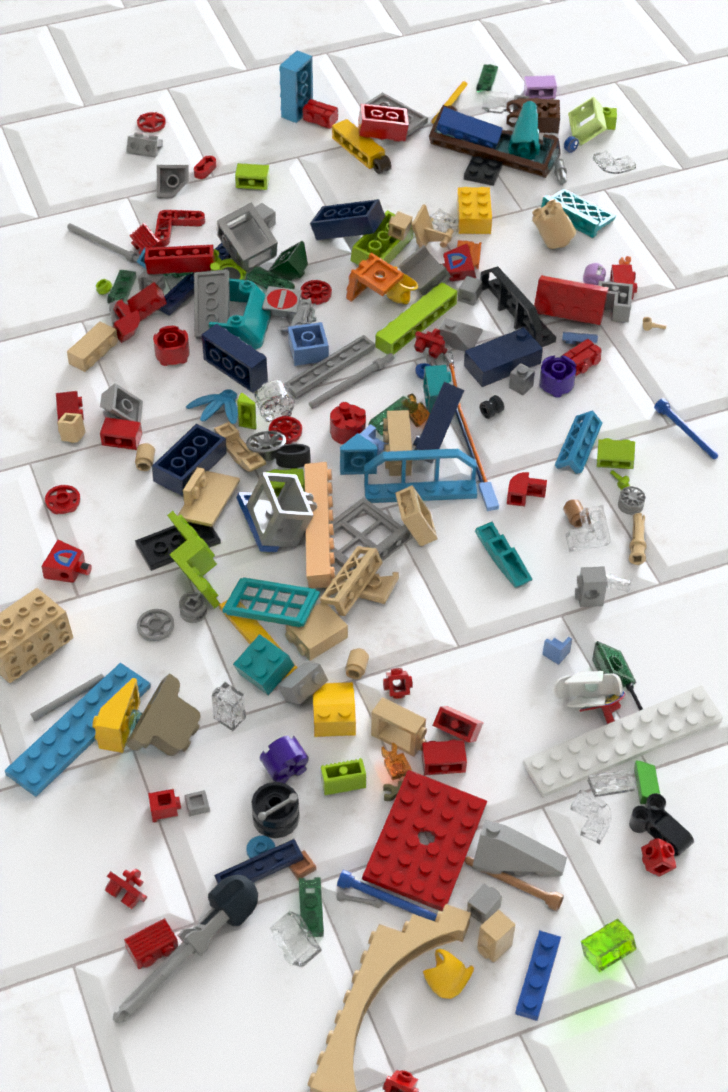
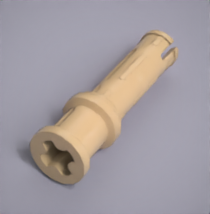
M642 513L633 515V538L629 544L631 550L629 561L635 565L643 564L646 561V555L644 554L647 547L644 541L645 515L642 516Z

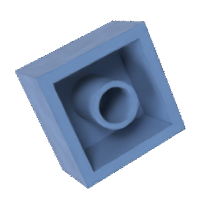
M322 322L288 327V343L294 366L318 363L329 356V345Z

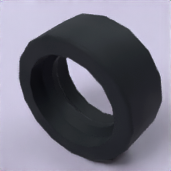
M287 444L275 451L276 465L279 467L300 468L304 467L305 464L311 463L310 447L307 445Z

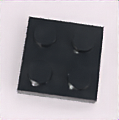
M472 156L464 173V180L494 186L502 169L503 162Z

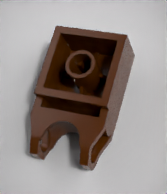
M520 98L507 102L506 111L510 114L507 115L506 124L510 127L515 128L516 122L512 123L509 119L512 117L518 118L523 104L527 101H533L537 105L539 133H559L560 99ZM514 104L517 105L518 109L511 110L509 106Z

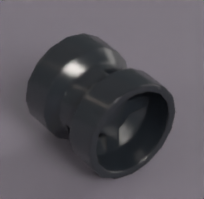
M494 395L490 397L489 401L480 403L479 408L482 415L490 419L495 413H500L504 410V403L499 396Z

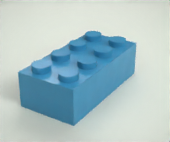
M298 50L279 66L281 117L294 123L299 122L303 118V107L310 99H313V58L311 55Z

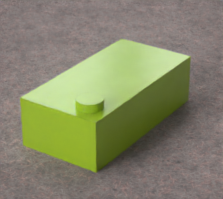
M387 210L385 218L375 233L363 235L352 246L350 261L359 265L362 260L366 261L372 252L385 262L390 263L412 240L414 233L412 225L403 241L389 236L388 224L390 218L396 214Z

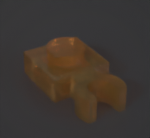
M411 393L407 395L410 403L407 399H403L401 403L409 409V418L417 428L428 419L430 413L422 402H416L415 395Z
M391 743L392 751L390 752L386 751L384 746L381 747V755L385 758L384 766L392 781L404 777L407 770L412 771L404 753L397 755L395 743Z

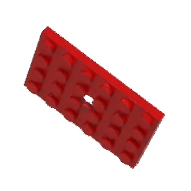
M407 770L362 875V880L443 912L445 904H448L487 800L414 771ZM419 833H431L434 837V842L428 845L421 844L418 837Z

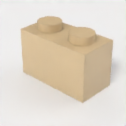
M500 910L496 911L479 929L478 951L484 958H489L493 963L512 947L516 925Z

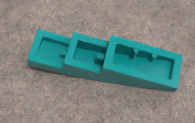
M493 521L475 529L476 535L492 560L515 588L533 580L515 547H510L504 534H499Z

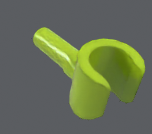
M611 470L610 474L618 479L617 486L621 490L630 486L628 476L622 477L614 470Z

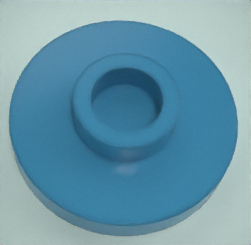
M256 836L247 844V855L249 858H253L275 848V843L267 836Z

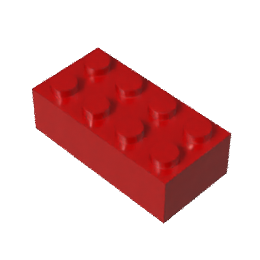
M541 275L538 280L534 306L538 314L601 325L609 288Z

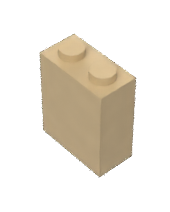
M319 603L314 606L304 627L286 625L285 636L290 643L297 647L298 652L302 656L305 655L311 661L347 639L348 625L328 604Z

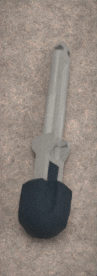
M242 875L229 876L220 881L208 893L209 905L212 909L193 928L181 930L177 936L182 943L119 1007V1011L117 1013L114 1012L112 1019L116 1023L125 1022V1018L131 1016L192 953L196 952L199 956H202L208 950L209 939L226 922L231 926H240L253 913L258 903V891L251 880Z

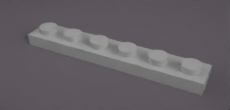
M362 335L284 384V387L297 398L374 350L375 343L365 335Z

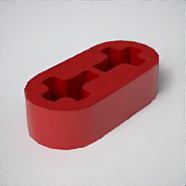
M211 155L203 157L193 168L194 177L197 179L206 178L217 167L216 158Z

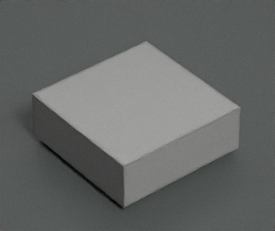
M205 790L184 795L189 817L210 812Z

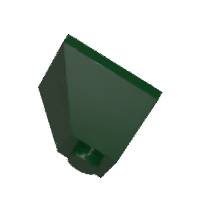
M300 241L282 251L267 272L270 275L289 281L301 278L308 266L304 242Z

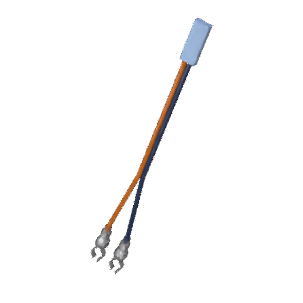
M445 343V347L449 348V350L443 354V360L451 370L453 385L457 387L453 354L450 351V345ZM423 352V355L426 356L427 364L436 366L437 359ZM459 402L455 413L471 458L476 460V472L480 481L479 489L487 511L499 509L498 500L491 482H488Z

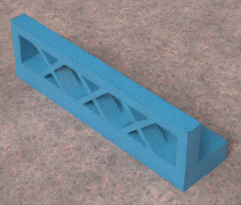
M593 410L575 417L556 460L555 466L557 469L569 465L576 474L582 473L603 424Z

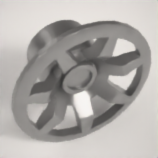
M276 431L258 432L247 439L246 446L250 451L259 453L265 461H271L276 458L275 451L281 449L286 444V437ZM268 434H274L272 438L269 439ZM259 435H264V439H261Z

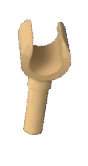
M650 317L643 318V329L646 331L652 328L666 329V325L652 323Z

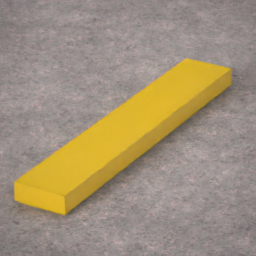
M227 600L219 604V609L221 611L225 606ZM239 601L238 605L236 606V607H238V608L247 609V608L241 603V601ZM223 613L249 644L260 634L280 648L257 620ZM295 665L291 669V671L283 678V680L293 671H295L298 667Z

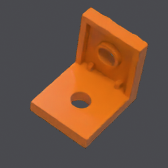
M371 252L366 261L362 260L356 270H351L348 277L349 285L346 289V299L352 302L367 287L384 296L403 279L404 273Z

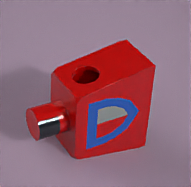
M468 243L443 254L445 263H442V265L451 276L449 278L450 281L464 280L466 276L476 278Z
M58 539L41 566L44 579L71 583L75 582L79 574L88 576L92 570V565L85 563L82 550Z

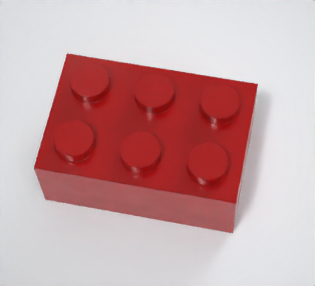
M360 104L358 115L359 136L378 138L380 140L389 139L396 142L406 141L409 126L407 109Z

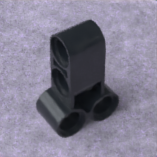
M651 794L647 798L645 806H636L633 809L629 826L636 833L647 831L654 839L659 838L671 844L675 852L674 856L678 857L694 843V839L689 831L665 810L666 799L661 794Z

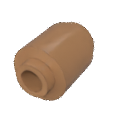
M576 499L567 501L563 511L570 524L576 528L584 526L587 523V514L581 502Z

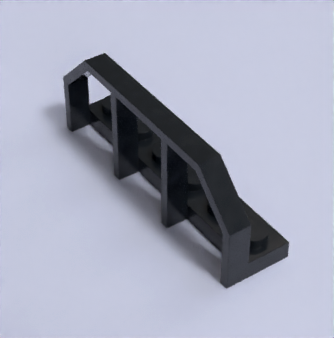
M499 266L481 271L482 291L489 289L498 299V311L507 309L515 318V330L524 327L541 347L556 342V336L541 321L536 307ZM492 272L496 278L489 281V274Z

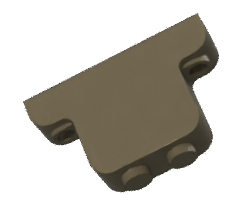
M169 673L161 680L125 743L130 749L138 751L141 748L146 749L152 744L165 754L174 756L181 750L185 752L190 746L191 741L189 739L191 735L198 731L200 727L198 722L201 715L196 708L178 697L180 682L172 674Z

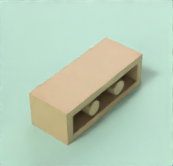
M101 321L98 322L67 351L69 364L86 372L107 351L117 344L116 329Z

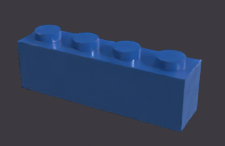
M444 107L437 130L442 134H449L457 139H463L496 150L503 127Z

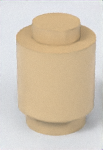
M143 443L137 447L135 464L136 468L140 471H149L153 465L155 448L151 444Z
M357 648L350 651L345 666L348 677L360 679L364 675L369 660V655L365 650Z

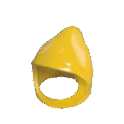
M404 274L403 279L388 291L386 296L395 303L408 304L411 291L417 290L418 284L414 279Z
M436 949V967L424 970L423 975L429 987L439 997L452 999L465 988L474 971V967L470 965L468 968H465V965L448 951Z

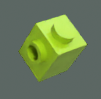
M602 107L607 130H615L617 108Z

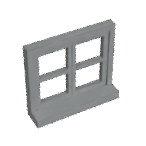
M364 497L335 518L334 521L330 522L334 526V533L342 528L354 537L353 540L340 550L336 548L331 550V552H334L335 562L341 567L349 559L343 553L358 542H361L368 548H376L381 560L384 561L412 539V534L405 524L401 526ZM365 511L377 521L361 533L348 522ZM382 524L392 534L376 545L366 536ZM357 566L350 568L348 572L354 570Z

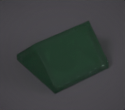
M597 641L592 657L596 670L603 671V674L618 675L622 688L626 687L628 683L633 685L637 683L622 652Z

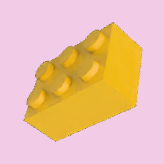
M458 187L457 216L459 234H491L492 209L490 187Z

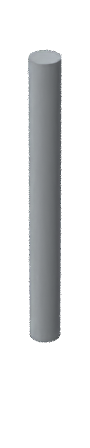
M103 674L94 677L31 713L32 719L35 721L90 690L104 678Z

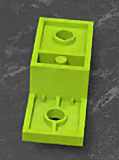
M171 511L167 516L186 541L169 555L215 609L220 604L216 599L219 595L203 577L217 565L213 559L215 554L181 514L177 516L174 511Z

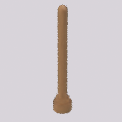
M467 856L464 861L472 867L474 858ZM503 871L501 874L484 872L545 901L548 908L556 912L563 902L564 895L556 891L554 893L545 892Z

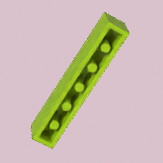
M443 282L435 286L429 293L423 295L419 301L412 304L410 308L376 333L375 347L387 355L390 353L394 355L415 338L417 331H424L457 304L458 291Z

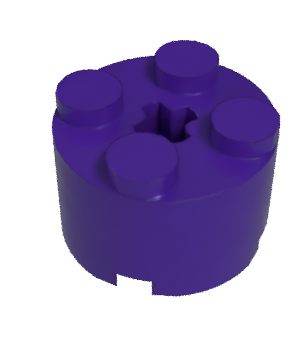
M555 355L545 358L541 365L539 386L557 398L569 393L575 384V362L569 357L562 355L561 358H555Z
M289 735L283 736L268 745L270 750L266 754L263 751L259 758L272 780L286 783L289 777L295 774L296 776L302 775L307 770L306 764L309 761L308 755L296 737L290 738Z

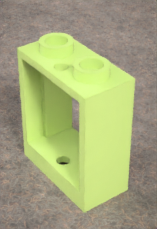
M594 96L568 113L572 136L579 140L580 145L607 130L602 105ZM595 114V118L582 126L580 125V122Z

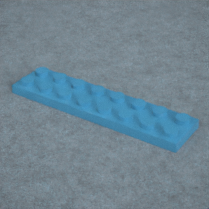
M120 662L4 770L5 774L37 797L95 741V728L92 725L95 716H98L100 708L132 678L137 679L140 698L151 688L150 682Z

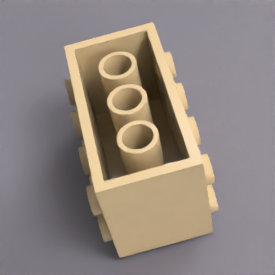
M38 588L0 613V676L9 684L74 638L67 612Z

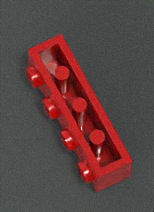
M213 244L145 248L147 275L211 271V263H215Z

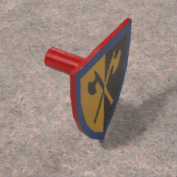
M623 691L622 696H616L615 694L606 696L605 705L584 707L580 709V712L601 708L607 724L614 722L612 713L621 708L619 701L625 697V692Z

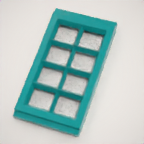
M243 577L239 579L222 611L231 616L304 627L320 596V591L312 588Z

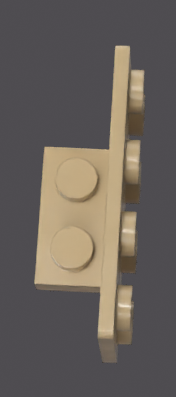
M197 467L183 489L184 506L177 516L181 514L187 522L212 527L240 483V478L205 471V469Z

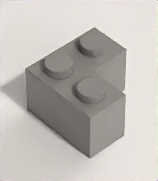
M599 281L598 286L609 288L605 308L612 309L611 321L629 322L633 284Z

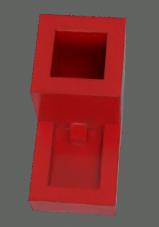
M121 299L115 303L113 309L119 317V320L114 322L113 328L117 331V338L123 343L136 333L140 323V315L137 310L131 313L130 307Z
M529 472L514 475L509 482L507 504L525 507L526 496L545 498L547 480L529 478Z

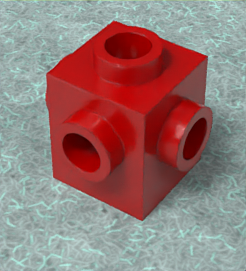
M403 668L391 669V672H386V678H383V689L387 691L390 697L398 699L404 698L405 695H410L413 681L412 676H409L407 671H403ZM400 679V683L398 685L393 684V680Z
M657 838L641 847L642 861L646 871L660 877L677 868L674 858L675 852L671 844Z
M396 1070L391 1077L387 1076L383 1090L385 1092H419V1089L416 1088L419 1079L413 1077L407 1071Z

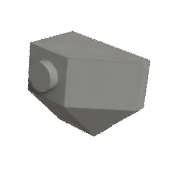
M157 165V197L173 198L189 182V165Z

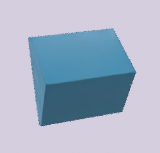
M359 433L340 447V475L364 474V465L377 456V446ZM377 468L368 474H377Z

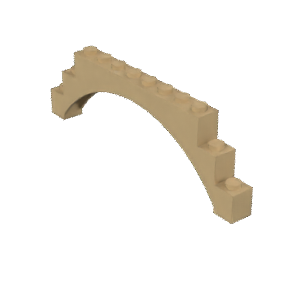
M445 904L443 912H438L435 922L412 914L410 921H405L402 932L381 924L378 925L376 932H371L368 944H370L368 951H363L360 959L361 968L360 970H355L352 978L353 987L351 990L346 991L343 1003H345L343 1010H338L334 1021L336 1027L334 1031L330 1030L328 1033L325 1052L321 1051L317 1060L319 1067L316 1073L312 1072L308 1081L310 1092H357L354 1079L353 1057L359 1029L371 1002L385 983L408 962L438 946L454 941L463 942L470 925L471 912Z

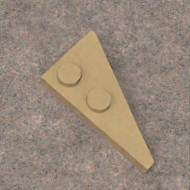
M392 572V576L382 577L379 574H375L359 598L385 604L399 579V572ZM347 580L341 581L338 585L345 583Z

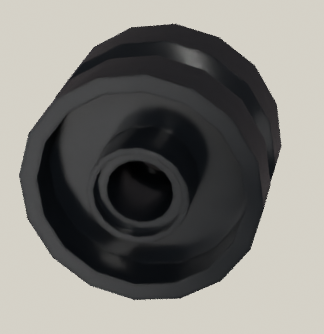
M271 782L259 787L253 794L251 801L253 824L259 833L276 839L285 837L296 829L300 819L299 799H297V802H290L271 813L263 821L258 818L260 812H266L287 800L290 794L295 793L298 796L292 787L281 782Z

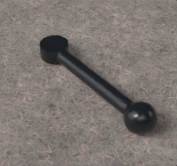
M628 683L626 689L630 691L639 711L643 710L633 690L634 685Z

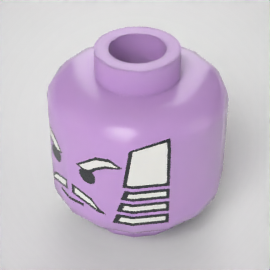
M599 263L587 265L583 274V282L598 286L599 281L605 280V268Z

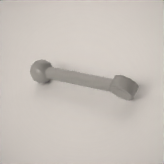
M295 793L290 794L287 800L266 812H260L258 818L262 821L265 820L268 815L288 803L297 802L298 796Z
M341 891L336 895L338 901L350 900L374 905L376 908L382 905L380 899L369 900L348 896Z

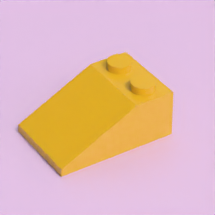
M132 678L100 708L98 716L94 717L92 726L95 728V740L98 742L99 749L123 753L140 705L136 678Z
M353 682L325 683L313 693L314 737L356 735Z

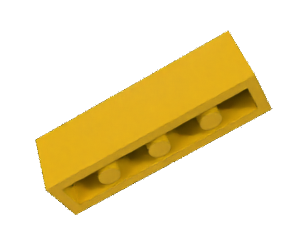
M348 119L332 125V139L368 169L374 168L373 159H380L381 156L385 155V149L373 139L359 136L358 127Z

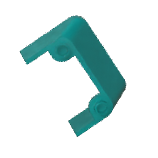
M229 278V301L247 303L244 315L231 316L227 324L209 322V329L218 324L226 328L234 336L239 337L246 344L251 345L254 349L261 348L272 315L271 310L262 309L266 294L252 281Z

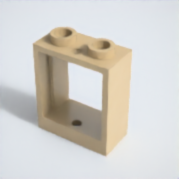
M413 485L396 492L401 519L420 547L437 540L431 512Z
M382 697L372 711L371 736L415 757L418 751H422V743L427 742L425 740L427 733L426 718Z

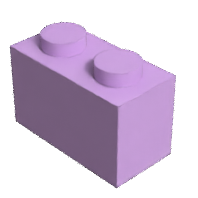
M555 75L525 76V96H529L532 99H556L557 84Z

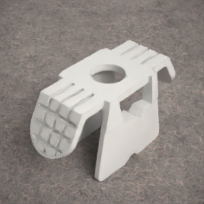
M603 671L578 672L573 676L562 677L554 684V694L557 698L564 699L570 696H578L568 703L567 707L605 705L606 695L615 694L616 696H622L623 693L619 676L616 674H603ZM585 684H597V689L589 691Z

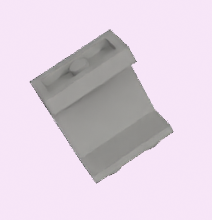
M425 245L417 249L398 266L402 273L417 282V290L422 295H426L441 282L444 283L451 277L447 269L438 263Z

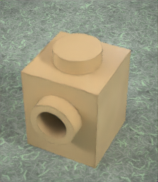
M397 211L396 215L390 218L388 235L403 241L411 229L413 217Z
M65 413L57 422L58 432L62 441L79 442L86 433L81 414Z

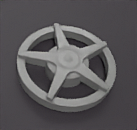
M163 609L148 610L137 621L138 633L147 641L163 640L169 637L174 629L172 615ZM156 613L166 615L168 618L162 620L160 617H156ZM153 614V617L148 622H142L145 617ZM171 622V626L169 630L166 632L163 629L164 625ZM140 627L148 628V635L143 633ZM158 632L162 634L160 636H152L154 633Z

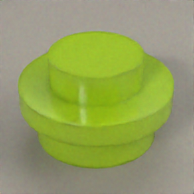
M101 279L96 283V291L100 295L109 293L112 288V283L107 279Z

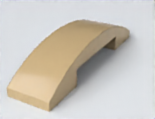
M227 422L214 428L215 433L226 438V451L240 467L251 472L266 465V461L259 453H254L247 448L246 443L239 437V431L233 424Z

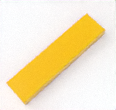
M462 81L444 105H452L468 83ZM439 110L438 113L434 116V118L431 120V123H432V124L435 123V121H436V119H437V116H438L440 110Z

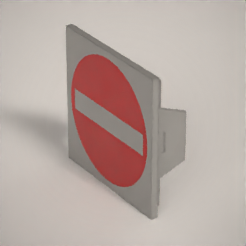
M268 286L262 309L271 310L273 316L286 317L287 313L296 314L302 290Z

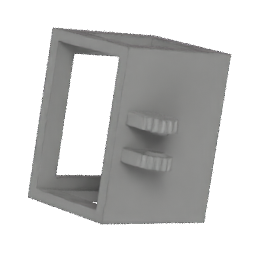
M252 202L217 220L218 238L233 261L246 272L277 256L278 242ZM245 214V217H244V218L238 220L237 222H235V223H233V224H231V225H229V226L227 225L229 222H231V221H233V220H235V219H237V218H239V217H241V216H243V215Z
M263 472L246 504L263 546L297 547L314 516L312 511L316 510L318 506L316 502H313V494L303 491L297 475ZM270 481L286 482L278 498H276ZM263 489H265L269 501L258 500Z

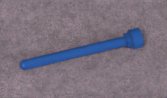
M662 398L656 402L654 409L659 414H666L712 459L718 458V453L670 409V403L666 399Z
M346 870L341 872L337 881V886L340 888L351 889L352 887L434 922L436 920V913L355 879V876H352L351 872Z

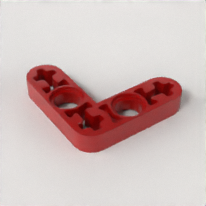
M162 210L158 213L155 236L165 247L170 243L172 226H202L205 224V214L202 211Z

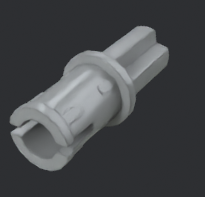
M558 158L554 161V173L560 185L567 183V169L564 167L563 159Z

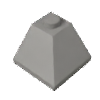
M445 318L439 329L440 335L444 337L443 340L446 344L450 345V348L464 352L475 347L483 332L481 328Z
M116 383L101 394L100 407L122 420L141 422L143 404L141 399Z

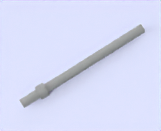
M69 223L67 225V229L126 257L131 262H137L139 258L137 253L133 251H127L74 224Z
M390 353L383 358L376 359L372 365L309 402V406L312 409L375 370L384 368L385 364L394 359V355Z

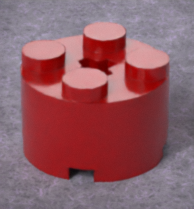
M170 325L160 328L159 332L154 334L155 357L162 366L184 364L188 361L190 354L188 333L184 329L182 331L178 326Z
M341 402L330 413L329 430L332 439L337 443L344 444L357 433L360 434L366 429V411L356 405Z

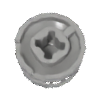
M634 486L623 488L618 500L619 509L629 515L641 512L646 499L645 493Z
M198 592L184 594L179 600L181 618L189 623L202 621L207 615L205 597Z

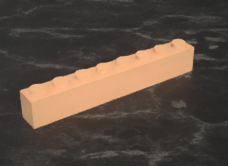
M327 462L305 464V492L313 494V502H316L318 506L316 510L312 511L314 516L306 529V577L308 586L312 589L328 587L332 579L335 578V568L332 567V564H335L334 552H331L332 549H335L334 538H331V535H334V526L330 524V521H334L333 510H330V507H333V498L330 496L333 493L332 482H329V480H332V470L328 469Z

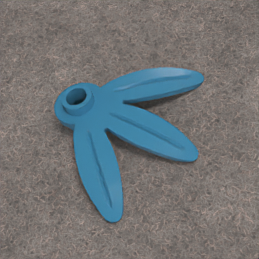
M226 389L220 394L202 396L190 402L186 408L191 409L210 403L204 409L200 418L201 421H206L224 404L229 422L235 424L238 418L237 393Z

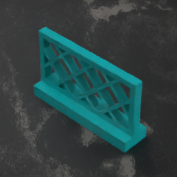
M562 189L551 197L546 195L542 200L541 208L553 199L561 203L564 212L568 215L575 229L591 238L597 235L598 230L616 219L615 214L566 189Z

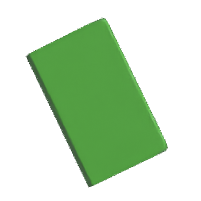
M635 761L634 772L640 804H646L649 795L654 793L660 794L655 765Z

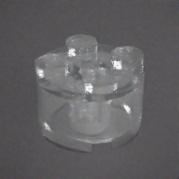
M272 380L261 385L262 388L259 391H255V402L266 422H271L278 417L292 415L295 403L286 383L283 384L280 380Z

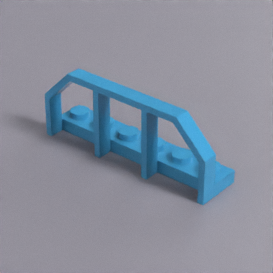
M458 448L382 452L364 465L365 499L371 503L397 502L395 493L412 485L423 501L477 499L476 460ZM457 458L471 467V480L439 481L440 459ZM435 459L434 482L405 483L406 460ZM401 460V483L368 484L369 472L385 461Z

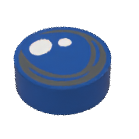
M574 136L568 137L564 142V149L570 153L574 152L579 145V140Z

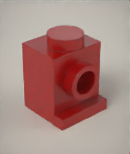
M174 789L148 793L153 823L159 819L178 816L177 810L181 809L180 797H175Z

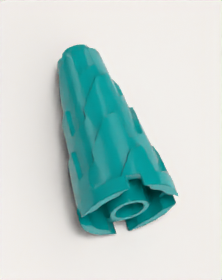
M527 101L523 104L508 145L509 154L529 160L535 159L536 155H539L540 152L537 105L533 101Z

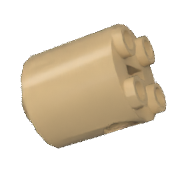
M555 199L550 200L545 206L536 208L532 212V221L549 249L563 248L575 236V227L564 212L562 204L556 202Z

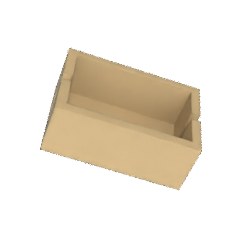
M409 410L387 411V418H383V429H386V431H383V442L387 443L384 444V452L412 451ZM401 460L385 461V469H389V476H401ZM406 460V476H411L412 460Z

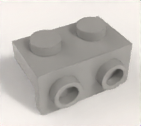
M135 132L134 135L127 137L126 151L130 153L156 157L158 147L163 146V139H158L156 135L146 137L143 136V133Z

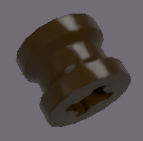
M387 155L381 156L380 159H373V167L377 174L383 173L384 170H391V162Z

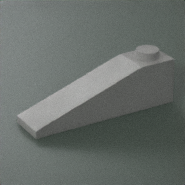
M485 820L472 868L491 874H501L502 871H514V875H522V872H534L536 875L563 876L567 857L507 825Z

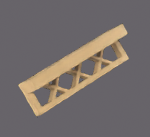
M357 546L321 596V603L334 605L338 615L346 616L383 563L376 548ZM360 554H365V556L358 558ZM357 566L354 570L348 572L350 568ZM348 579L345 583L338 585L341 581ZM338 592L335 598H330L331 595Z

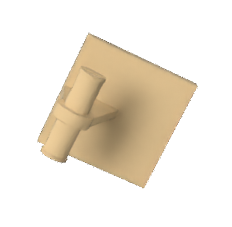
M426 204L422 205L412 222V230L415 233L419 248L423 245L427 246L428 242H440V246L445 248L452 239V234L454 233L452 228H448L446 233L434 230Z

